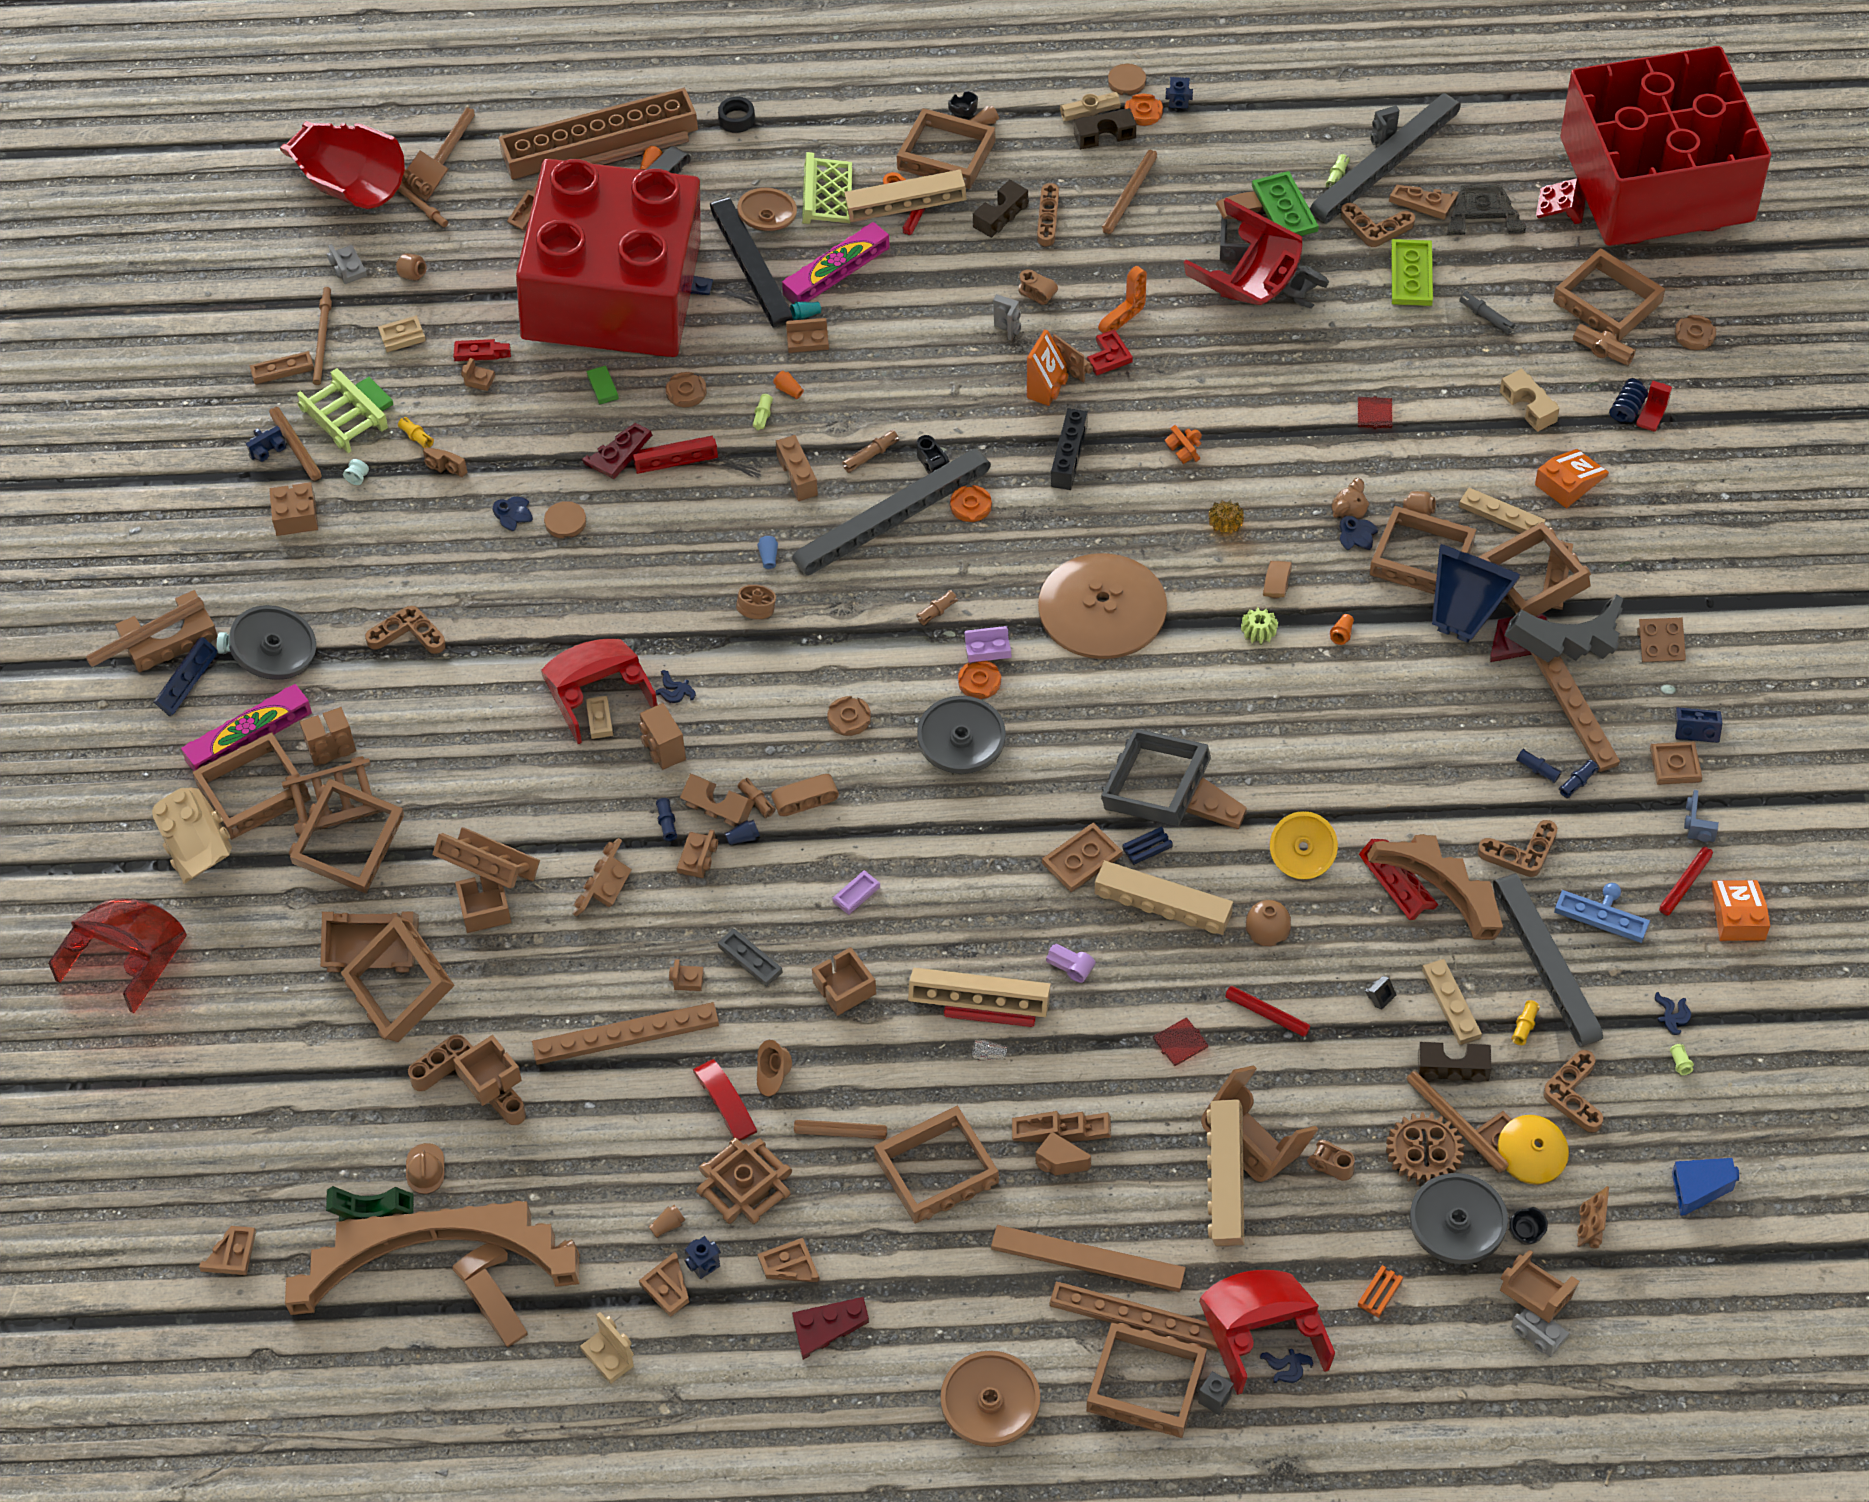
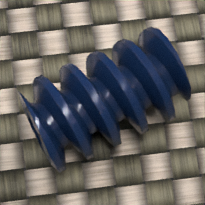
M1630 378L1626 381L1609 411L1610 416L1614 420L1632 422L1635 419L1642 404L1648 397V390L1643 386L1642 382L1635 378Z

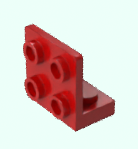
M1578 179L1542 187L1536 211L1537 218L1566 211L1567 216L1572 219L1574 224L1582 223L1586 198Z

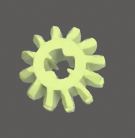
M1258 607L1256 611L1249 609V612L1242 618L1241 630L1244 633L1245 639L1251 638L1252 643L1259 641L1262 644L1263 640L1270 642L1271 637H1275L1278 622L1275 619L1274 613H1268L1267 608L1264 611H1260Z

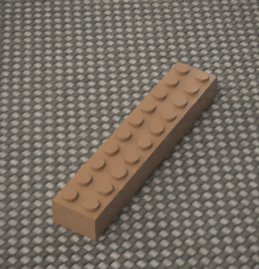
M684 87L499 136L498 138L502 157L511 180L539 173L542 162L545 159L565 161L580 159L682 131H687V133L698 130L696 111Z

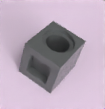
M1212 1371L1199 1390L1198 1403L1220 1415L1232 1397L1234 1383Z

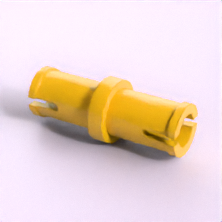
M404 417V420L403 418L399 420L398 427L406 432L412 441H417L424 449L430 448L433 445L434 439L427 435L421 426L415 425L407 417Z
M1533 1000L1526 1001L1522 1014L1517 1018V1027L1511 1038L1517 1045H1525L1530 1030L1535 1026L1534 1019L1540 1006Z

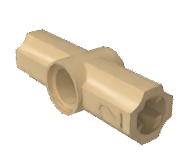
M1117 92L1101 96L1086 94L1080 101L1060 105L1061 117L1063 121H1070L1120 108L1119 95Z

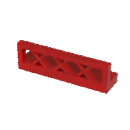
M712 435L641 449L637 454H633V461L636 473L639 474L718 458L717 444Z
M1371 839L1358 855L1407 918L1415 920L1424 909L1435 910L1438 903L1414 873L1388 864L1369 862L1367 854L1373 844L1379 841L1389 842L1386 839Z

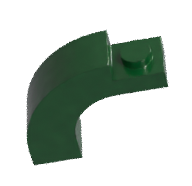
M332 1186L327 1189L326 1211L338 1215L339 1222L347 1219H368L372 1216L386 1217L394 1214H413L414 1194L394 1187L379 1195L360 1196Z

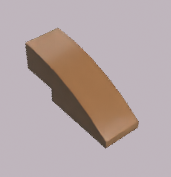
M486 1269L465 1281L468 1293L477 1303L481 1313L507 1348L528 1335L513 1308Z

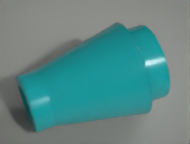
M795 302L791 304L790 310L793 320H804L813 315L820 314V303Z

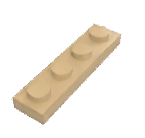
M1472 488L1467 489L1459 502L1460 508L1519 533H1523L1541 522L1545 524V519Z
M1445 959L1423 965L1422 971L1459 1045L1481 1039L1482 1033Z

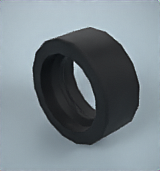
M730 97L722 101L718 107L720 126L732 133H741L750 129L755 123V110L752 102L743 97ZM732 111L747 113V115L739 119H732L726 116Z

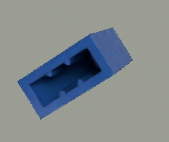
M1733 1158L1675 1161L1672 1177L1680 1216L1687 1215L1734 1190L1736 1181H1739V1169L1737 1166L1734 1167Z

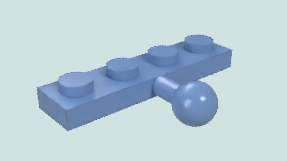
M1608 883L1604 886L1603 895L1605 898L1602 904L1562 890L1554 913L1642 943L1650 920L1611 907L1613 901L1617 900L1621 895V888L1618 884Z

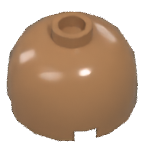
M1275 900L1259 901L1249 910L1246 916L1245 929L1251 936V940L1262 946H1275L1276 943L1282 940L1284 942L1289 936L1291 916L1288 910Z

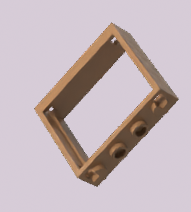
M923 108L897 154V169L923 177L961 169L965 188L970 189L995 143V127ZM925 125L981 140L982 142L968 168L912 154L911 151Z
M1600 248L1555 288L1553 302L1601 333L1604 331L1611 332L1619 342L1663 302L1665 288ZM1596 268L1645 299L1620 323L1570 292Z
M1394 506L1371 561L1370 575L1435 594L1437 574L1382 558L1396 523L1462 542L1464 544L1461 551L1470 554L1475 541L1476 529L1418 513L1407 508Z
M1543 522L1479 556V558L1500 565L1544 540L1574 573L1569 578L1527 601L1513 587L1504 598V601L1516 614L1522 609L1536 617L1591 587L1589 578L1591 573L1588 567L1582 566L1577 555L1571 553L1565 542L1559 540L1551 527L1548 528Z
M273 733L262 736L245 746H241L237 750L221 756L217 760L201 766L192 772L198 788L214 811L217 810L223 819L221 824L229 832L231 840L296 807L291 789L288 788L229 818L207 784L274 750L290 776L299 775ZM306 784L299 785L304 803L311 800Z
M328 779L326 785L323 784L318 793L319 799L316 804H312L308 814L310 817L307 823L302 824L299 830L300 837L297 843L294 842L292 844L289 855L292 864L366 894L404 818L403 808ZM333 791L390 814L360 877L302 854Z
M396 916L341 972L346 980L345 985L357 996L355 999L367 1011L368 1019L378 1027V1034L385 1040L389 1039L395 1042H399L455 986L410 920ZM400 936L432 983L390 1023L359 977Z
M958 1105L874 1145L875 1159L914 1224L924 1219L929 1220L940 1211H948L955 1204L963 1200L968 1201L977 1193L983 1190H990L991 1186L999 1183L998 1169ZM959 1126L986 1171L917 1204L890 1159Z
M1111 1323L1088 1395L1086 1411L1183 1438L1206 1361L1207 1349L1196 1343L1180 1342L1171 1336L1162 1337L1155 1335L1149 1330L1140 1331L1133 1329L1124 1323ZM1115 1339L1195 1361L1179 1417L1098 1395Z

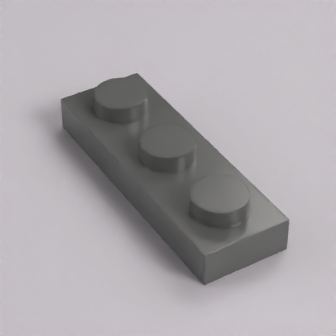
M734 928L718 942V948L766 987L783 973L782 967Z

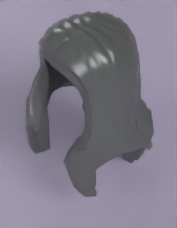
M1298 265L1292 279L1283 291L1291 296L1298 305L1312 309L1314 304L1303 299L1305 293L1317 285L1327 288L1329 280L1309 266Z

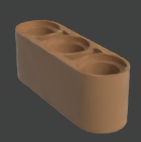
M821 774L779 787L772 792L771 797L780 816H789L831 803L839 797V792L830 774Z

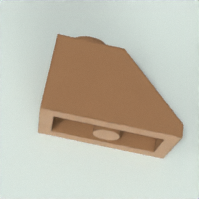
M1051 1132L1036 1151V1164L1042 1171L1050 1172L1055 1176L1088 1171L1091 1168V1155Z

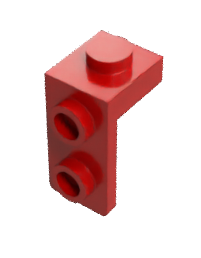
M1652 381L1647 401L1636 423L1638 427L1654 432L1657 430L1670 401L1671 386Z

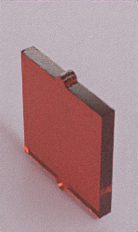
M1377 396L1358 397V427L1373 429L1392 428V398H1377Z
M1187 1017L1153 1036V1039L1162 1050L1161 1053L1165 1054L1174 1066L1209 1046L1200 1035V1030L1196 1029Z

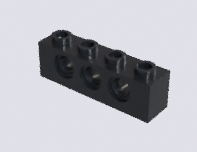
M1067 408L1051 469V487L1072 490L1088 427V411Z

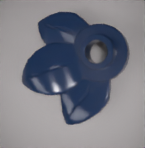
M515 496L508 500L500 499L493 504L492 511L495 517L500 519V524L508 530L514 531L517 523L533 521V516L527 508L529 501L523 497Z
M1345 516L1339 524L1341 531L1340 542L1347 551L1354 545L1371 550L1373 545L1372 535L1378 533L1377 527L1372 522L1365 519L1358 520L1353 516Z

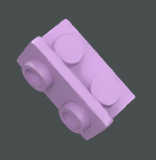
M1006 626L965 631L968 662L1012 658L1008 628Z

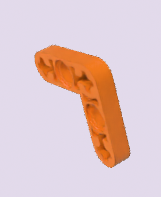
M1139 266L1133 267L1127 275L1126 300L1106 315L1099 323L1098 330L1102 333L1114 329L1115 331L1118 330L1143 309L1146 302L1147 273Z

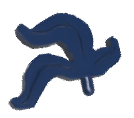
M661 671V675L664 676L663 685L666 689L660 688L656 690V695H661L669 703L682 701L684 695L689 696L690 701L694 700L696 693L690 685H687L689 683L688 679L684 683L674 682L670 678L669 671Z
M1656 992L1655 1001L1666 1009L1664 1017H1658V1021L1665 1022V1027L1672 1035H1680L1681 1030L1677 1029V1025H1686L1691 1018V1011L1685 1004L1686 998L1679 1000L1677 1004L1678 1013L1672 1015L1675 1003L1667 997H1662L1659 992Z
M1292 1348L1289 1349L1290 1355L1285 1356L1283 1359L1275 1358L1268 1352L1260 1355V1359L1266 1360L1268 1365L1275 1370H1281L1290 1364L1288 1371H1280L1274 1375V1383H1277L1278 1380L1287 1383L1299 1381L1303 1376L1302 1365L1308 1364L1310 1368L1313 1367L1312 1357L1301 1353L1295 1354Z

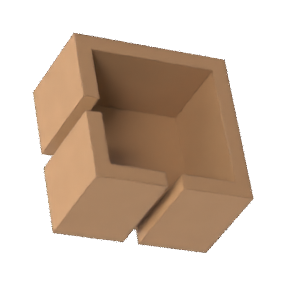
M311 482L292 485L293 488H289L288 485L269 488L272 522L276 536L318 530L316 500Z
M664 703L641 712V722L638 725L643 735L640 738L644 747H649L651 750L650 755L655 764L658 763L661 769L664 770L686 760L683 734Z
M342 707L323 713L330 731L327 734L319 715L299 721L306 747L314 766L326 764L329 761L356 752L351 729Z
M480 876L483 892L479 893L475 877L455 882L467 933L512 923L503 885Z
M851 947L833 956L834 971L836 973L833 974L830 959L812 968L813 984L821 995L826 997L827 1003L837 1016L876 995L875 978Z
M493 1034L453 1059L457 1075L482 1106L500 1095L499 1090L502 1089L505 1092L522 1081L518 1065L507 1052L505 1053L504 1048Z

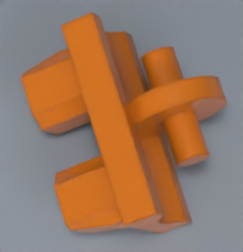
M1176 425L1170 428L1172 434L1165 439L1168 447L1173 451L1180 445L1183 446L1182 449L1175 453L1182 464H1185L1192 458L1195 462L1200 460L1201 458L1196 453L1197 450L1193 445L1195 444L1196 447L1201 445L1199 441L1202 436L1201 432L1196 429L1192 431L1187 429L1185 437Z

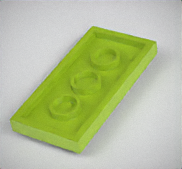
M1392 239V304L1432 306V240Z

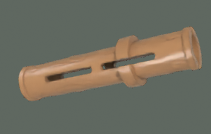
M890 430L879 439L875 438L872 440V443L842 462L844 469L850 473L875 455L884 453L889 446L899 441L897 433L894 430Z

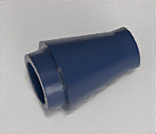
M747 819L731 831L725 833L730 845L756 840V837L760 836L754 819L751 821Z

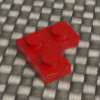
M1115 329L1097 335L1096 342L1102 351L1087 356V361L1092 364L1093 372L1096 376L1133 362V356Z

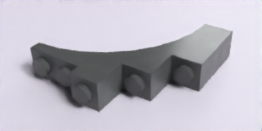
M1616 594L1605 604L1598 617L1580 624L1549 622L1521 609L1510 620L1504 636L1548 663L1554 657L1558 658L1561 653L1576 661L1582 655L1585 656L1591 651L1604 659L1609 653L1613 654L1619 645L1617 640L1620 633L1615 630L1617 626L1615 621L1622 612L1621 604L1624 598Z

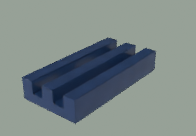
M1161 826L1124 843L1122 849L1132 864L1135 865L1172 848L1173 842L1168 839L1167 833H1164V829ZM1162 841L1164 842L1158 846L1151 848L1153 845H1156ZM1143 850L1145 851V852H1142V853H1140V854H1138V855H1136V856H1133L1134 854H1136V853H1138V852H1140V851H1143Z

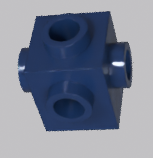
M1170 77V88H1166L1165 97L1166 100H1169V108H1188L1189 100H1193V89L1189 88L1190 78Z
M703 1236L699 1240L695 1239L688 1244L687 1248H685L686 1259L684 1261L691 1272L694 1271L702 1279L720 1267L719 1254L721 1252L714 1241L709 1242Z

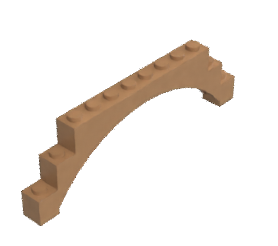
M513 1201L507 1204L492 1203L479 1207L466 1206L460 1209H441L440 1211L433 1212L419 1211L414 1214H394L386 1217L372 1216L368 1219H347L336 1222L335 1247L325 1246L311 1250L310 1275L299 1274L286 1278L285 1305L290 1315L315 1313V1306L343 1278L359 1267L391 1251L429 1241H479L511 1250L542 1268L552 1277L555 1287L580 1284L579 1256L576 1247L562 1246L555 1249V1234L551 1224L539 1223L531 1226V1211L527 1201Z

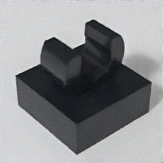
M1382 976L1378 981H1373V986L1365 989L1368 998L1372 999L1375 1007L1381 1010L1397 995L1390 978Z

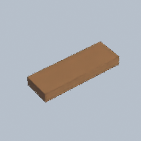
M309 351L249 365L254 384L314 370Z

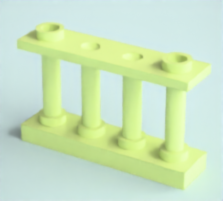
M336 368L331 372V384L310 398H307L301 391L298 392V406L303 413L307 412L334 439L335 444L339 448H343L347 453H350L349 440L371 426H376L383 432L388 428L385 414ZM335 391H340L343 394L342 397L321 410L314 405ZM346 403H352L355 408L333 422L326 417ZM359 414L367 417V420L346 433L339 429L340 426Z

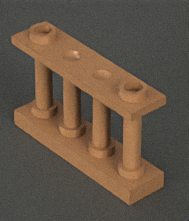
M363 756L351 759V763L301 777L295 774L285 778L286 781L282 782L283 789H291L299 817L298 823L294 824L297 836H299L302 824L307 823L309 819L299 785L312 782L318 801V793L322 786L321 779L334 776L335 781L346 785L343 773L356 770L361 791L372 796L364 768L371 766L369 758L364 759ZM339 794L343 806L341 811L333 813L329 810L327 803L314 831L382 813L383 811L365 804L354 807V805H351L350 798Z
M464 827L461 828L458 839L444 833L438 834L432 854L508 888L515 886L517 876L534 881L540 860Z

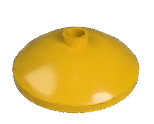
M1296 812L1284 817L1275 826L1271 834L1270 853L1272 859L1284 874L1292 878L1305 880L1322 875L1331 867L1337 855L1338 840L1333 827L1326 819L1312 812ZM1302 842L1308 845V848L1305 851H1302L1299 848V845Z
M1522 1115L1514 1118L1503 1128L1498 1139V1153L1509 1164L1506 1168L1507 1172L1521 1182L1533 1185L1545 1184L1556 1179L1566 1167L1569 1156L1567 1140L1558 1126L1544 1117ZM1535 1141L1541 1144L1540 1148L1535 1146Z

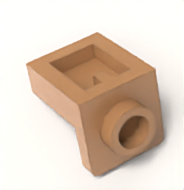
M472 358L463 366L461 372L465 386L485 391L489 390L495 378L493 370L476 367L475 361Z
M675 959L674 967H670L669 981H673L674 990L702 991L704 968L681 966L680 959Z

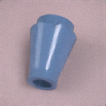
M773 536L761 537L757 547L763 567L765 569H773L776 567L778 542Z

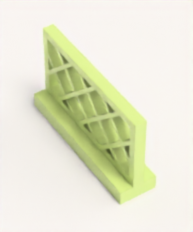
M806 152L802 223L810 224L812 219L850 224L846 201L841 203L836 197L842 195L845 198L844 192L852 191V162L814 158V153ZM817 165L825 166L828 169L822 172ZM847 168V171L841 174L837 169ZM832 172L837 178L831 180L827 175ZM822 178L827 184L821 186L817 181ZM842 180L847 186L841 188L836 183ZM832 186L837 192L831 194L826 189ZM823 193L827 198L820 200L817 195ZM832 201L836 207L831 209L826 204ZM822 207L826 213H816V210ZM841 209L846 213V216H840L835 212Z

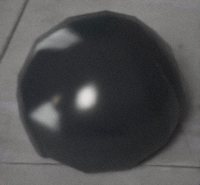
M965 91L960 97L954 94L951 100L948 101V109L957 117H970L977 110L978 96L969 91Z
M1536 1207L1519 1209L1512 1215L1509 1222V1231L1513 1239L1524 1245L1539 1242L1546 1234L1548 1228V1220L1545 1214Z

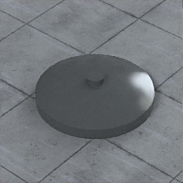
M256 606L242 612L234 620L229 633V649L236 662L251 674L265 679L283 680L301 674L310 666L316 651V638L310 625L300 615L279 606Z
M952 696L939 700L923 713L918 724L917 741L921 753L932 765L950 773L968 774L985 769L997 760L1005 745L1006 731L1001 715L989 703L975 697Z
M1462 1173L1443 1174L1426 1182L1415 1194L1410 1209L1411 1230L1420 1246L1435 1258L1454 1264H1470L1489 1257L1501 1245L1508 1225L1507 1209L1499 1193L1484 1180Z

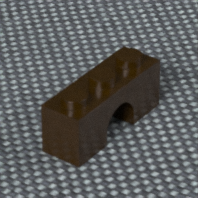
M1130 108L1074 119V136L1080 150L1099 146V135L1102 133L1113 134L1117 142L1136 138L1137 124Z
M1009 179L997 190V204L1000 206H991L984 202L973 213V228L992 238L1009 221H1012L1021 210L1027 207L1029 203L1028 189Z
M1420 1042L1418 1074L1422 1078L1427 1080L1489 1081L1492 1069L1491 1045L1467 1044L1465 1056L1456 1060L1449 1058L1445 1054L1444 1043Z

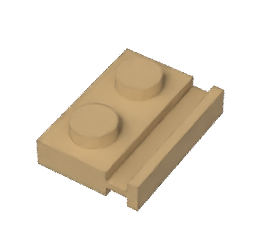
M417 315L378 326L386 352L426 341Z

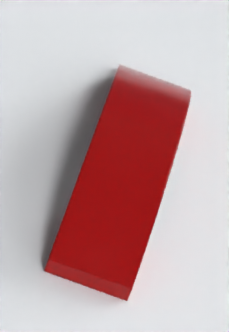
M712 1059L694 1068L695 1076L703 1089L706 1088L723 1116L725 1125L733 1138L741 1141L757 1133V1129L744 1103L718 1063Z

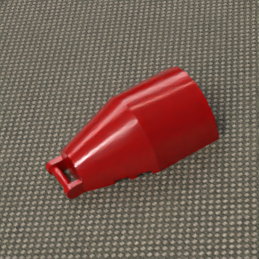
M305 121L302 124V128L289 142L280 147L281 152L293 158L309 181L321 192L365 209L379 207L390 200L400 187L405 171L404 154L397 139L360 123H355L354 126H347L346 123H341L340 126H333L332 123H311Z

